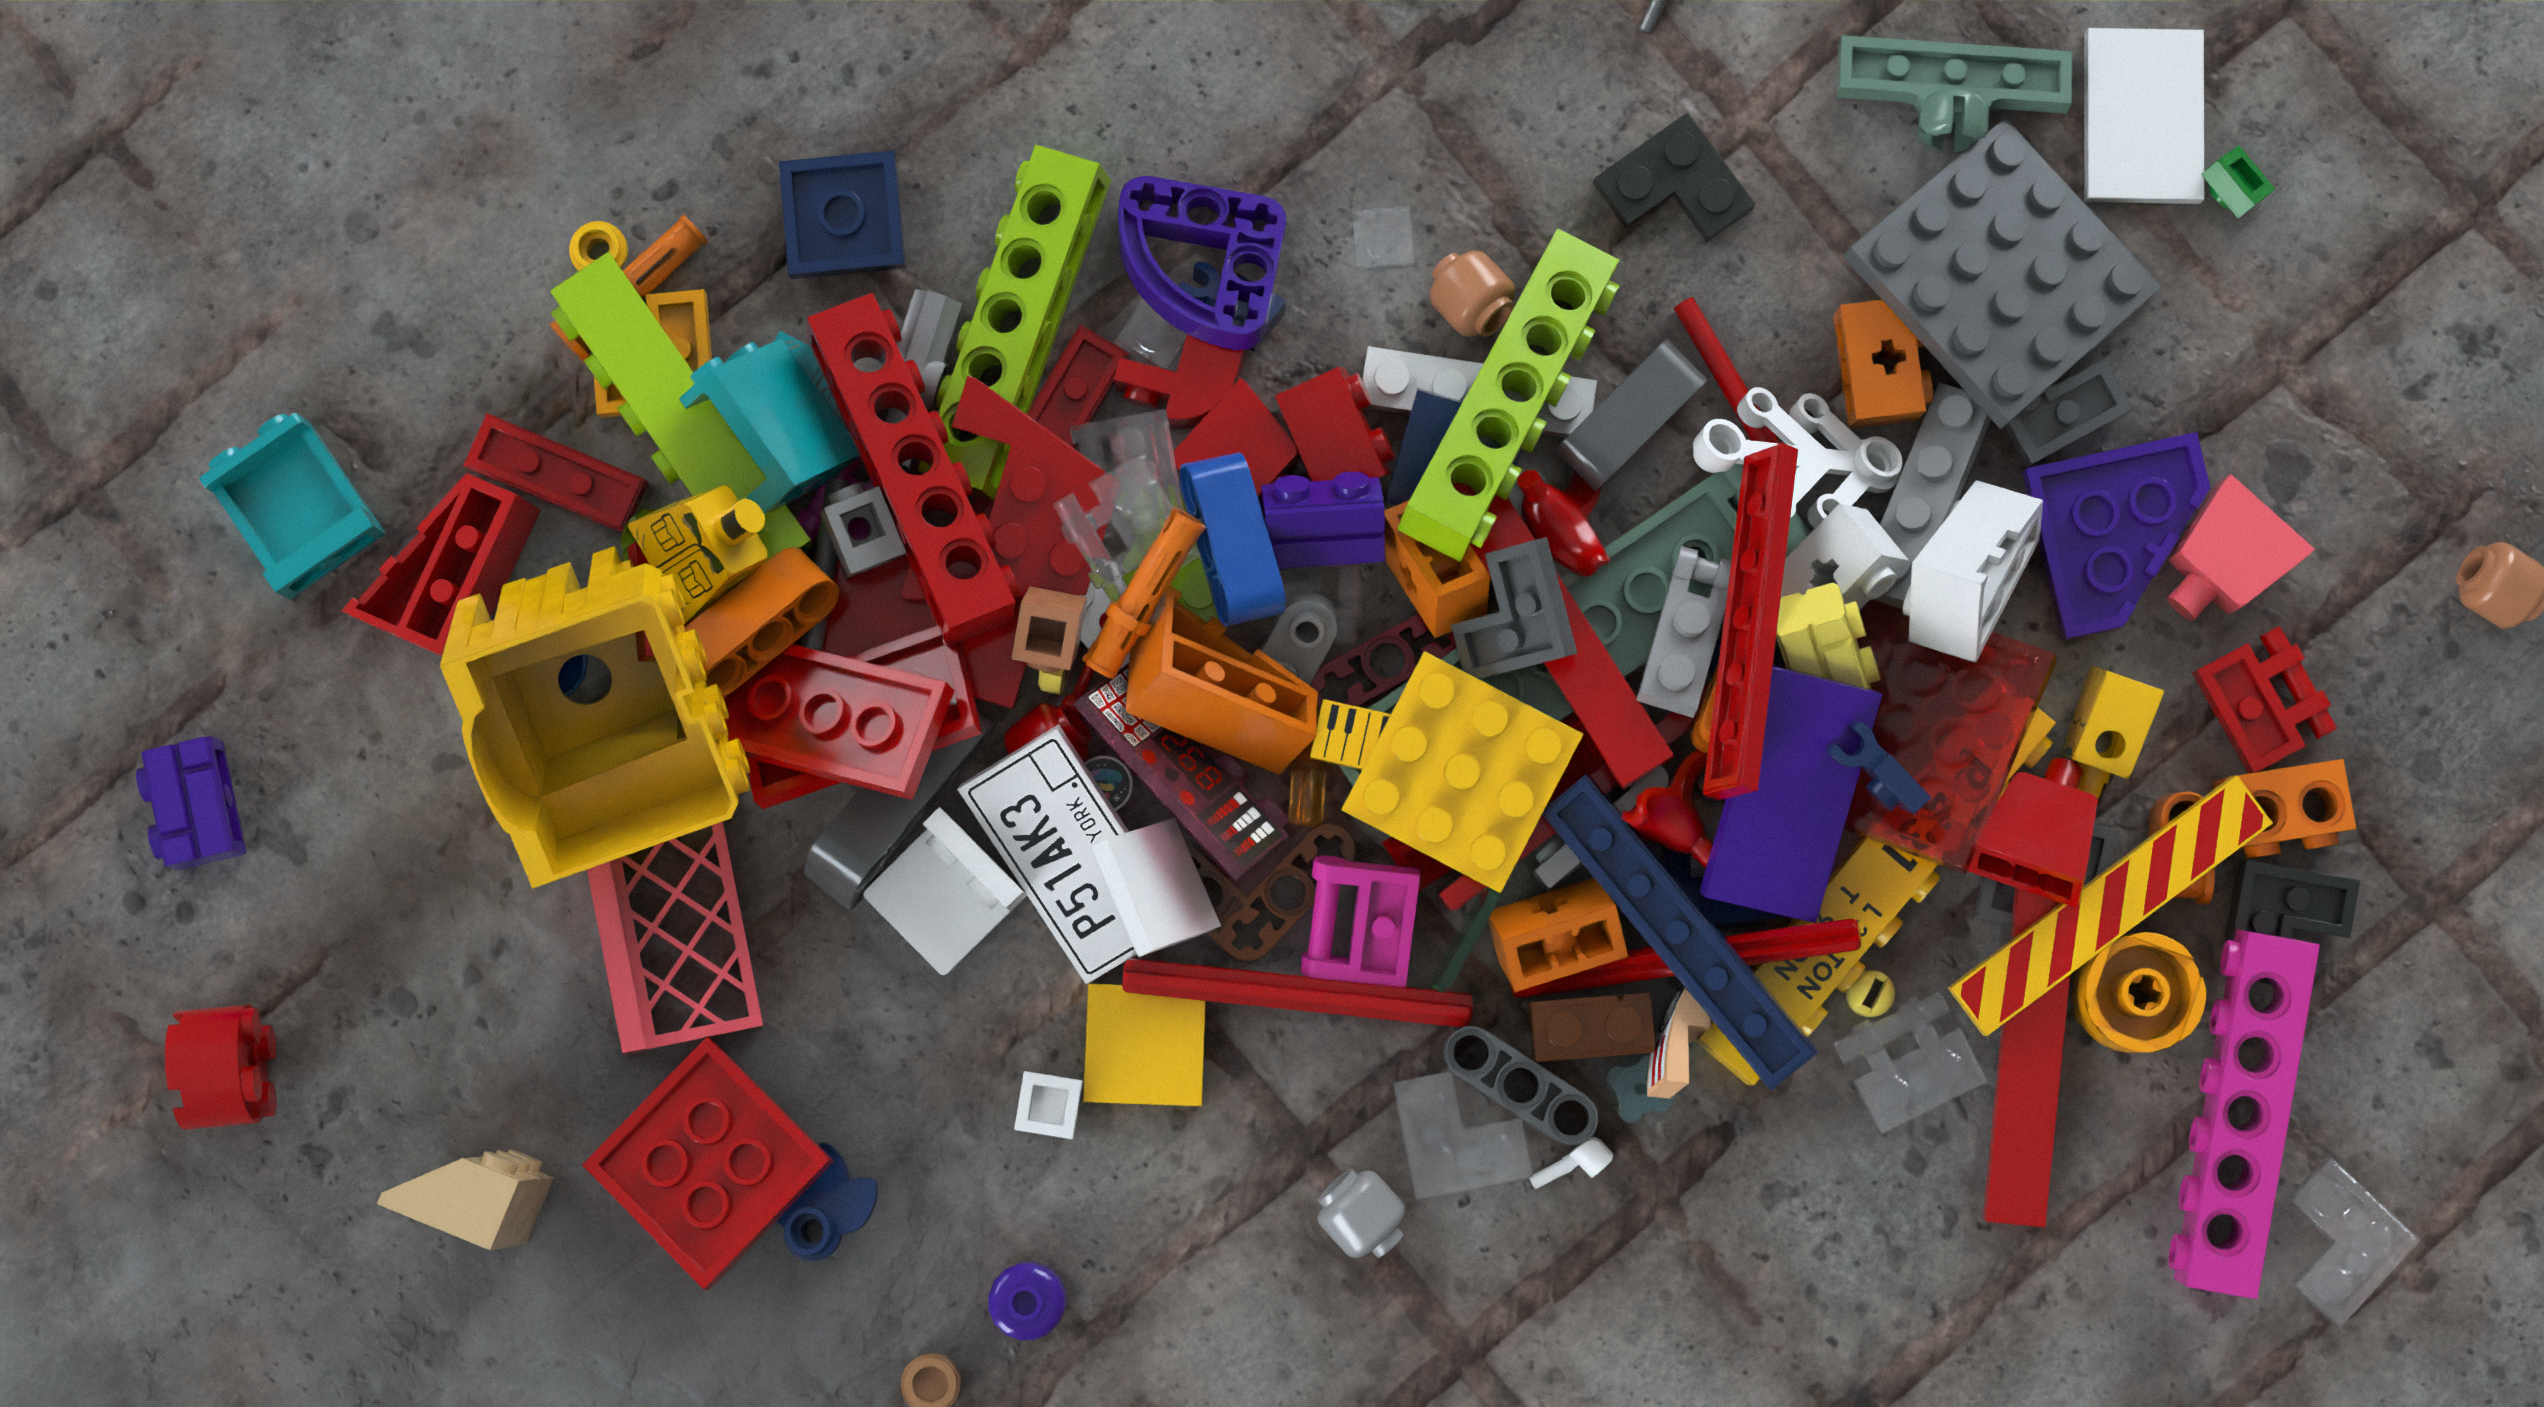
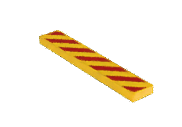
M2238 775L2231 776L2084 885L2078 908L2060 903L1947 988L1981 1034L1988 1036L2272 825L2273 822Z

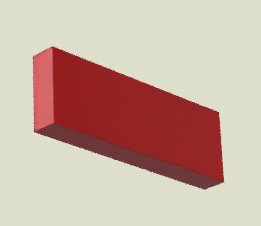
M486 413L463 464L465 468L624 535H626L629 529L627 525L632 522L649 483L642 477Z

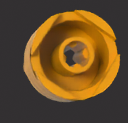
M2151 932L2122 935L2077 969L2072 986L2075 1019L2094 1040L2109 1049L2124 1053H2147L2164 1050L2183 1040L2198 1025L2206 1003L2204 979L2201 977L2192 955L2174 939ZM2141 981L2140 990L2148 994V1000L2145 1003H2135L2133 1005L2134 996L2128 993L2129 986Z

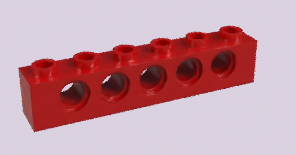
M870 293L807 317V341L874 488L880 487L906 550L905 556L946 646L950 647L1012 622L1016 604L1015 600L1020 598L1017 581L1008 565L999 567L991 550L992 547L996 546V539L991 524L984 513L975 515L967 498V496L972 494L969 477L960 461L952 464L943 446L949 443L945 425L936 410L928 412L920 396L921 393L925 392L921 373L913 359L904 361L896 343L902 341L901 333L891 310L881 311L874 294ZM869 357L878 360L883 366L874 372H863L857 369L854 363L861 358ZM886 408H896L901 410L907 417L899 423L891 424L879 419L877 414ZM909 459H920L926 462L930 469L921 475H911L906 473L900 465ZM933 510H943L949 513L954 518V521L945 527H935L927 523L924 516ZM963 561L972 564L978 570V574L970 579H958L952 576L947 568L955 562Z

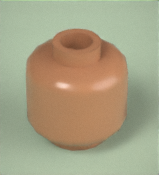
M1468 251L1460 256L1457 253L1449 254L1438 263L1432 273L1434 282L1430 289V303L1462 336L1470 337L1480 334L1482 337H1488L1496 333L1505 325L1515 307L1513 303L1515 298L1514 282L1482 251Z
M2504 542L2490 544L2487 547L2480 546L2471 551L2460 565L2456 582L2459 586V597L2462 604L2493 625L2503 629L2516 627L2524 621L2536 619L2543 612L2544 566L2516 547Z

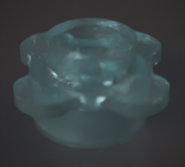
M1650 1055L1642 1057L1637 1065L1628 1068L1615 1066L1608 1072L1607 1084L1615 1090L1616 1097L1620 1103L1617 1113L1626 1122H1637L1642 1114L1652 1110L1665 1112L1673 1105L1674 1095L1671 1098L1647 1097ZM1638 1083H1642L1646 1087V1091L1642 1095L1635 1092V1086Z

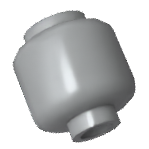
M1350 1168L1327 1186L1317 1199L1322 1206L1317 1216L1319 1225L1344 1253L1350 1257L1359 1258L1372 1251L1379 1258L1392 1249L1404 1234L1398 1226L1403 1220L1405 1205L1379 1175L1373 1171L1365 1170L1356 1173Z

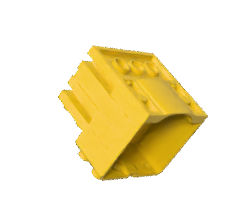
M615 546L592 554L588 586L583 589L579 585L571 562L547 570V574L526 581V578H522L503 585L495 619L492 621L480 593L459 600L440 662V668L462 718V736L478 784L502 829L510 834L532 889L731 819L738 805L739 794L750 791L746 775L750 773V767L742 744L738 738L731 741L727 738L729 734L725 719L729 718V714L722 693L717 684L707 687L705 682L707 677L703 665L707 663V657L696 629L686 632L683 626L685 621L681 609L686 608L675 575L672 573L664 576L662 570L646 563L634 567L630 559L621 562ZM645 631L657 662H638L635 632ZM577 655L595 656L601 659L611 672L612 683L608 693L594 703H577L569 699L560 688L558 676L561 667L567 660Z

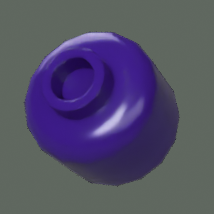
M1019 1262L1004 1269L993 1281L988 1294V1310L993 1323L1005 1335L1019 1341L1036 1340L1048 1335L1062 1321L1067 1308V1291L1061 1277L1051 1267L1039 1262Z

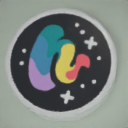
M1096 756L1087 760L1085 765L1116 812L1121 811L1129 803L1133 794L1134 784L1130 771L1124 763L1111 756Z

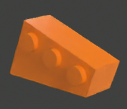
M1170 585L1149 620L1152 626L1147 635H1140L1130 650L1125 712L1280 775L1316 737L1318 691L1258 648L1252 655L1223 635L1228 626L1222 625L1214 616L1205 622L1178 602L1182 593Z

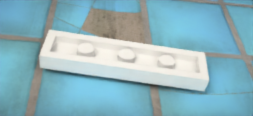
M1368 346L1362 381L1372 405L1366 408L1410 415L1417 388L1464 401L1484 363ZM1571 377L1556 408L1547 403L1544 404L1538 418L1547 422L1542 434L1567 438L1593 412L1597 380ZM1511 390L1503 391L1513 401H1526L1518 392Z

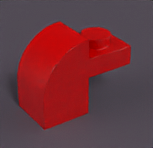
M1187 334L1176 372L1120 357L1114 376L1116 390L1125 392L1123 397L1125 401L1137 406L1156 409L1158 401L1167 403L1164 414L1166 427L1174 429L1193 428L1197 426L1212 408L1225 398L1231 387L1239 380L1246 350H1232L1219 347Z

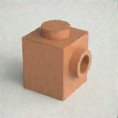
M1029 586L1021 601L1011 659L1026 662L1027 666L1041 671L1057 672L1061 669L1071 670L1078 654L1087 597Z

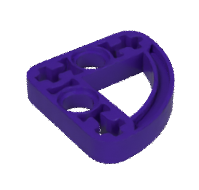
M1140 176L1131 179L1124 185L1120 194L1118 244L1125 270L1138 293L1164 320L1194 338L1232 350H1246L1255 347L1265 334L1284 242L1286 213L1282 205L1266 196L1159 177ZM1143 200L1153 201L1149 211L1138 209ZM1172 203L1178 204L1177 218L1169 217ZM1196 207H1208L1217 213L1218 219L1213 223L1200 225L1190 220L1187 213ZM1229 213L1236 214L1234 228L1228 227ZM1256 220L1267 222L1264 231L1252 230ZM1145 236L1227 250L1215 307L1192 297L1168 278L1153 258ZM1245 263H1253L1260 266L1266 275L1261 280L1246 282L1235 275L1234 269ZM1238 300L1249 302L1244 327L1232 325L1237 312Z

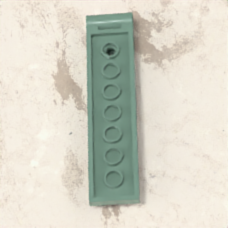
M1734 464L1727 471L1712 474L1606 546L1604 549L1610 561L1607 565L1601 566L1595 575L1583 577L1570 571L1560 578L1624 678H1627L1647 663L1680 547L1685 546L1698 550V555L1701 558L1719 563L1721 558L1732 559L1743 464ZM1796 512L1790 519L1786 558L1810 534V531ZM1690 579L1687 592L1708 598L1711 585ZM1457 648L1441 659L1463 671ZM1542 663L1479 679L1560 722L1573 713ZM1408 682L1368 709L1391 714ZM1338 765L1351 785L1354 786L1362 770Z

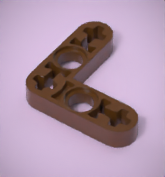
M1328 823L1317 826L1297 844L1248 897L1236 888L1184 838L1191 857L1201 865L1197 869L1200 878L1213 879L1222 888V901L1214 909L1221 926L1207 934L1238 961L1253 962L1267 955L1314 906L1316 888L1306 872L1291 864L1297 857L1302 856L1304 862L1308 865L1319 852L1314 844L1316 839L1322 837L1330 841L1335 836L1343 841L1339 849L1341 856L1347 861H1353L1355 845L1349 832L1335 824ZM1281 877H1295L1305 887V899L1296 909H1281L1272 900V886ZM1258 898H1261L1269 912L1277 918L1284 920L1285 923L1279 930L1275 931L1269 921L1258 933L1260 940L1263 942L1261 947L1254 950L1247 945L1240 951L1233 945L1237 939V934L1232 928L1239 921L1248 926L1261 915V912L1251 908L1252 904Z

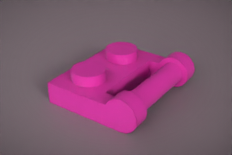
M1335 856L1315 857L1313 860L1312 877L1317 880L1309 948L1308 951L1302 953L1301 974L1317 979L1406 988L1420 882L1419 868L1353 862ZM1340 884L1357 886L1348 957H1339L1332 954Z

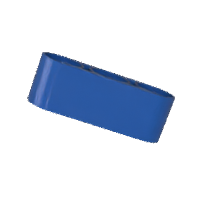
M1237 452L1182 464L1180 467V486L1187 513L1200 520L1206 526L1196 544L1214 607L1221 624L1226 627L1283 614L1286 601L1284 587L1251 473L1243 454Z

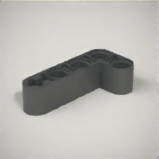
M977 708L982 734L931 751L913 800L861 787L816 840L808 853L803 874L849 911L852 910L864 898V891L881 875L887 858L985 745L994 732L997 722Z

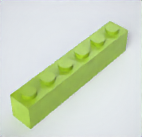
M609 251L550 290L559 307L550 312L570 342L581 336L593 354L583 361L603 389L611 384L616 386L626 401L617 407L618 411L636 437L646 431L660 450L650 457L670 485L681 479L693 496L725 484L732 488L738 501L747 499L746 497L767 479L710 399L688 409H685L679 398L694 385L690 378L693 371ZM786 504L764 515V527L757 534L767 549V560L765 562L783 549L796 547L806 554L814 548L810 538Z

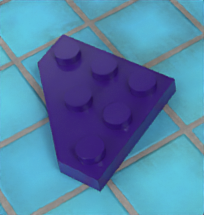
M2197 432L2030 467L2022 472L2027 495L2043 500L2039 546L2062 641L2117 630L2123 627L2129 619L2141 595L2152 578L2158 573L2180 538L2179 535L2194 511L2199 508L2210 490Z

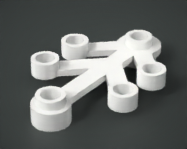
M1760 387L1749 390L1738 404V415L1745 424L1753 428H1761L1766 425L1785 444L1798 449L1790 519L1796 512V504L1825 473L1847 475V478L1833 494L1821 495L1809 508L1807 516L1809 523L1814 529L1827 517L1823 509L1831 513L1839 503L1852 506L1865 491L1885 493L1891 490L1899 480L1903 459L1898 448L1891 441L1883 437L1873 436L1861 440L1830 412L1825 400L1816 394L1807 393L1802 395L1790 409L1789 415L1778 406L1777 400L1771 392ZM1753 404L1758 405L1763 412L1757 410ZM1805 409L1810 411L1813 414L1814 418L1808 415ZM1715 419L1708 422L1695 437L1693 456L1698 466L1703 470L1711 473L1724 472L1731 469L1734 464H1743L1746 455L1772 447L1778 443L1745 440L1743 433L1735 424L1727 420ZM1819 430L1838 450L1825 449L1810 434Z

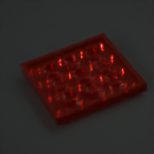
M1870 599L1860 609L1866 636L1856 639L1859 649L1871 646L1881 679L1880 681L1870 683L1872 690L1883 694L1872 732L1879 746L1886 753L1890 754L1932 798L1915 814L1902 810L1899 806L1893 811H1889L1866 788V785L1872 778L1861 767L1844 830L1966 874L1975 854V844L1998 801L2057 663L2056 655L2053 652L1992 632L1975 663L1909 642L1910 617L1903 615V609Z

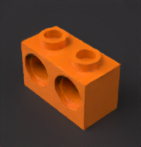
M2344 759L2238 775L2255 800L2265 807L2268 817L2273 822L2272 825L2241 847L2244 848L2245 859L2281 854L2280 842L2302 839L2304 850L2340 844L2338 833L2356 829ZM2230 777L2214 781V789ZM2308 791L2319 794L2324 800L2326 810L2320 822H2315L2308 818L2303 810V798Z

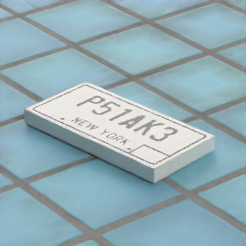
M1059 724L960 784L957 790L1086 984L1136 955V951L1091 847L1107 838L1129 831Z

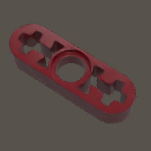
M1417 613L1322 665L1310 683V686L1318 691L1317 709L1321 711L1323 698L1320 693L1326 689V680L1324 678L1334 674L1338 681H1342L1354 675L1355 669L1348 663L1357 658L1360 659L1361 669L1365 678L1375 688L1365 693L1360 681L1346 690L1348 701L1343 704L1362 707L1409 681L1417 665L1414 663V656L1410 645L1399 635L1406 631H1411L1413 642L1425 636L1429 628L1420 614ZM1453 631L1448 635V643L1450 644L1448 647L1441 649L1437 642H1431L1419 649L1421 656L1425 651L1442 659L1455 650L1457 646ZM1383 645L1396 647L1404 657L1402 671L1391 678L1377 675L1370 665L1371 654L1375 649ZM1334 698L1327 699L1330 701L1337 702Z

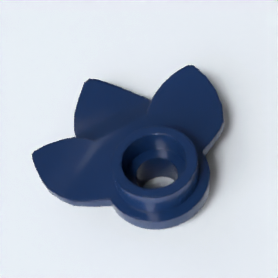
M822 1142L819 1146L834 1162L776 1221L784 1227V1240L788 1249L793 1255L805 1261H821L831 1256L839 1247L843 1235L864 1227L870 1219L877 1202V1181L872 1178L849 1180V1172L844 1159L828 1142ZM817 1220L823 1227V1235L819 1241L813 1243L808 1238L807 1230L809 1225Z

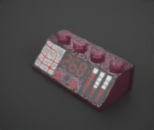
M1129 663L1120 668L1115 679L1106 678L1079 698L1073 705L1079 716L1238 887L1289 840V835L1282 827L1290 820L1267 795L1258 802L1242 784L1250 777L1229 754L1224 753L1218 759L1205 744L1125 712Z

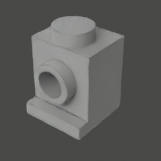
M856 483L828 495L831 505L823 508L820 515L842 566L841 570L845 580L899 559L906 553L879 486L864 492L861 483ZM860 519L867 524L869 534L866 539L856 540L849 535L848 524L851 520Z

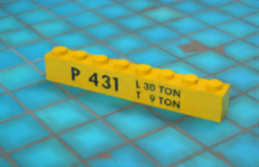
M2002 677L1988 686L1912 777L1932 798L1915 814L1902 810L1899 806L1893 811H1889L1886 808L1830 875L1816 923L1850 918L1857 920L1861 933V948L1857 951L1758 964L1753 967L1752 971L1807 1037L1828 1014V1011L1821 1005L1833 990L1837 988L1842 993H1845L1862 974L1866 966L1859 959L1873 942L1882 948L1901 927L1904 921L1897 914L1908 900L1912 898L1917 903L1921 902L1937 884L1941 876L1934 869L1948 853L1957 858L1973 841L1978 831L1971 825L1985 808L1990 812L1992 811L2010 783L2008 780L2018 768L2025 764L2031 769L2053 744L2046 735L2056 722ZM1794 918L1788 927L1815 923ZM1711 1019V1027L1694 1041L1746 1085H1755L1760 1077Z

